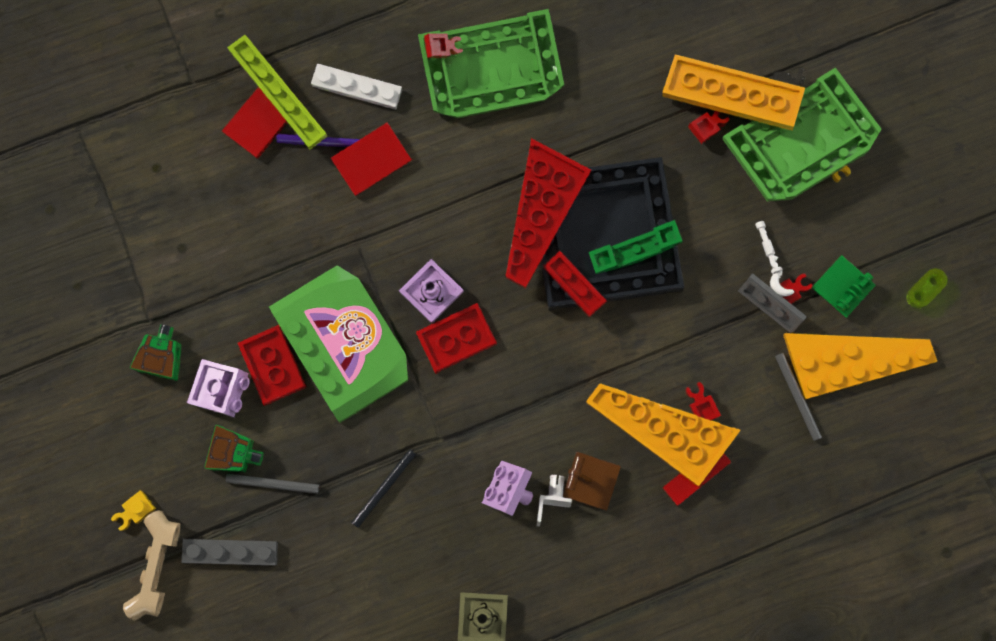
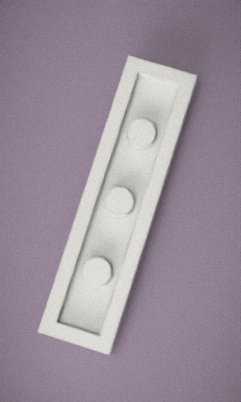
M317 64L311 81V86L314 88L394 110L397 109L402 93L401 86Z

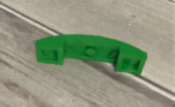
M673 220L657 226L651 232L613 246L609 244L589 252L596 274L640 262L682 243L676 221Z

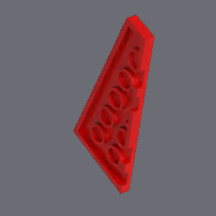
M532 138L505 276L506 279L525 289L591 173V169Z

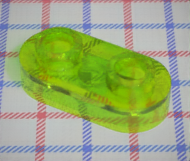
M937 268L927 271L909 289L907 293L908 303L914 308H923L928 305L947 285L945 272ZM930 278H934L936 280V285H933L930 282ZM915 294L921 296V301L916 300Z

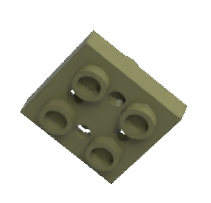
M461 592L458 641H505L508 595ZM482 602H485V603L487 604V608H486V609H485V608H481V607H485V604L480 605ZM497 615L498 621L495 622L496 617H494L492 621V616ZM480 627H481V628H484V629H481L480 631H481V632L485 631V633H480V632H479V628H480Z

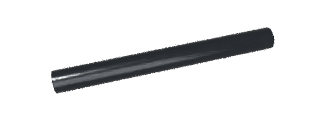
M410 449L407 451L351 522L357 528L360 527L414 459L416 454Z

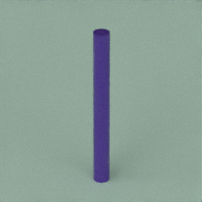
M277 134V143L305 145L298 135ZM326 137L317 145L349 147L360 139Z

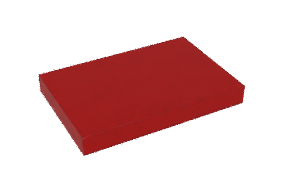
M258 87L222 132L258 159L276 138L277 134L285 127L287 121Z
M388 122L331 157L332 162L355 196L412 161Z
M478 303L416 332L435 374L497 345Z
M280 325L237 343L264 406L307 388Z

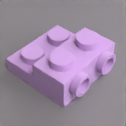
M202 359L187 403L234 417L235 413L239 412L242 407L240 398L243 390H246L249 386V373Z

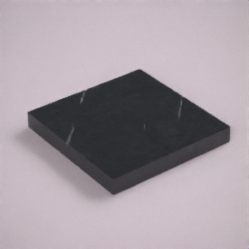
M662 157L588 167L591 169V173L541 260L548 311L578 306L543 268L559 251L566 256L607 302L683 291L684 282L677 246L640 262L596 274L589 252L609 244L611 246L651 232L657 226L673 221Z

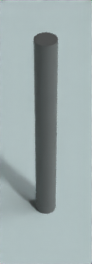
M784 353L775 356L813 441L822 438Z
M235 474L226 475V483L314 494L319 493V485Z

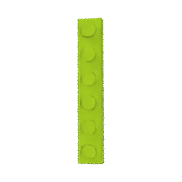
M243 35L227 47L229 52L309 150L327 137L325 131L246 35Z

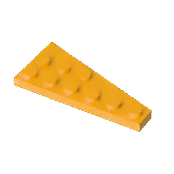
M783 334L805 400L937 362L931 341L927 339Z
M599 384L586 401L588 405L698 487L740 432L739 429L731 428L643 397L640 398L603 384Z

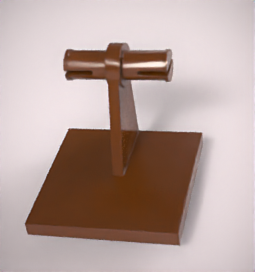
M576 452L572 467L568 471L569 477L563 497L607 511L621 466Z

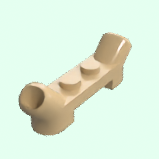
M159 510L149 514L144 519V523L154 539L152 547L149 546L146 553V560H148L147 568L142 571L140 577V584H142L141 592L123 604L126 616L134 621L145 614L156 617L159 615L165 593L156 590L167 545L177 546L180 534V523L168 521L163 511Z

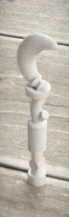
M764 221L757 222L755 225L757 230L760 231L766 256L769 257L773 268L771 270V288L780 296H790L794 293V290L785 289L779 283L783 269L778 267L776 263L778 257L774 256L775 251L771 240L768 239L765 223Z

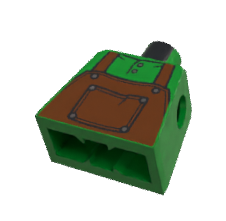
M161 324L157 337L146 334L131 363L130 369L178 381L181 344L171 340L174 328Z
M215 425L204 468L213 471L246 472L248 463L261 465L264 452L252 450L253 440Z

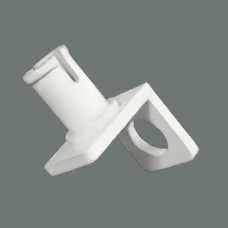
M557 475L550 476L549 495H540L536 526L541 524L543 504L571 507L572 499L562 497L564 476L559 475L558 485H556Z

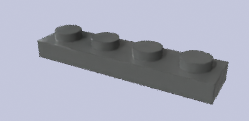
M183 539L182 563L277 565L278 542Z

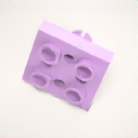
M431 259L399 292L428 321L433 323L464 290ZM424 297H425V298L427 299V301L424 302V303L421 302L420 299H422V301H424V300H425ZM438 298V300L440 301L441 298H443V301L437 302L436 299Z
M501 461L494 472L490 486L485 491L482 503L513 516L519 502L523 505H528L533 498L532 492L525 490L532 472Z

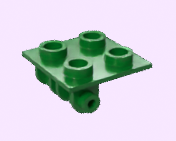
M841 255L814 284L812 289L847 318L876 284L872 282L873 276L866 272L864 275Z

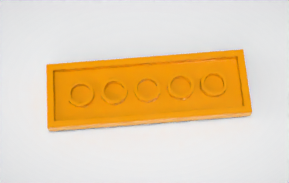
M675 55L662 97L793 131L805 88Z

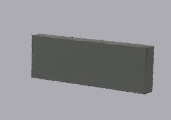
M753 273L738 290V292L791 334L807 317Z

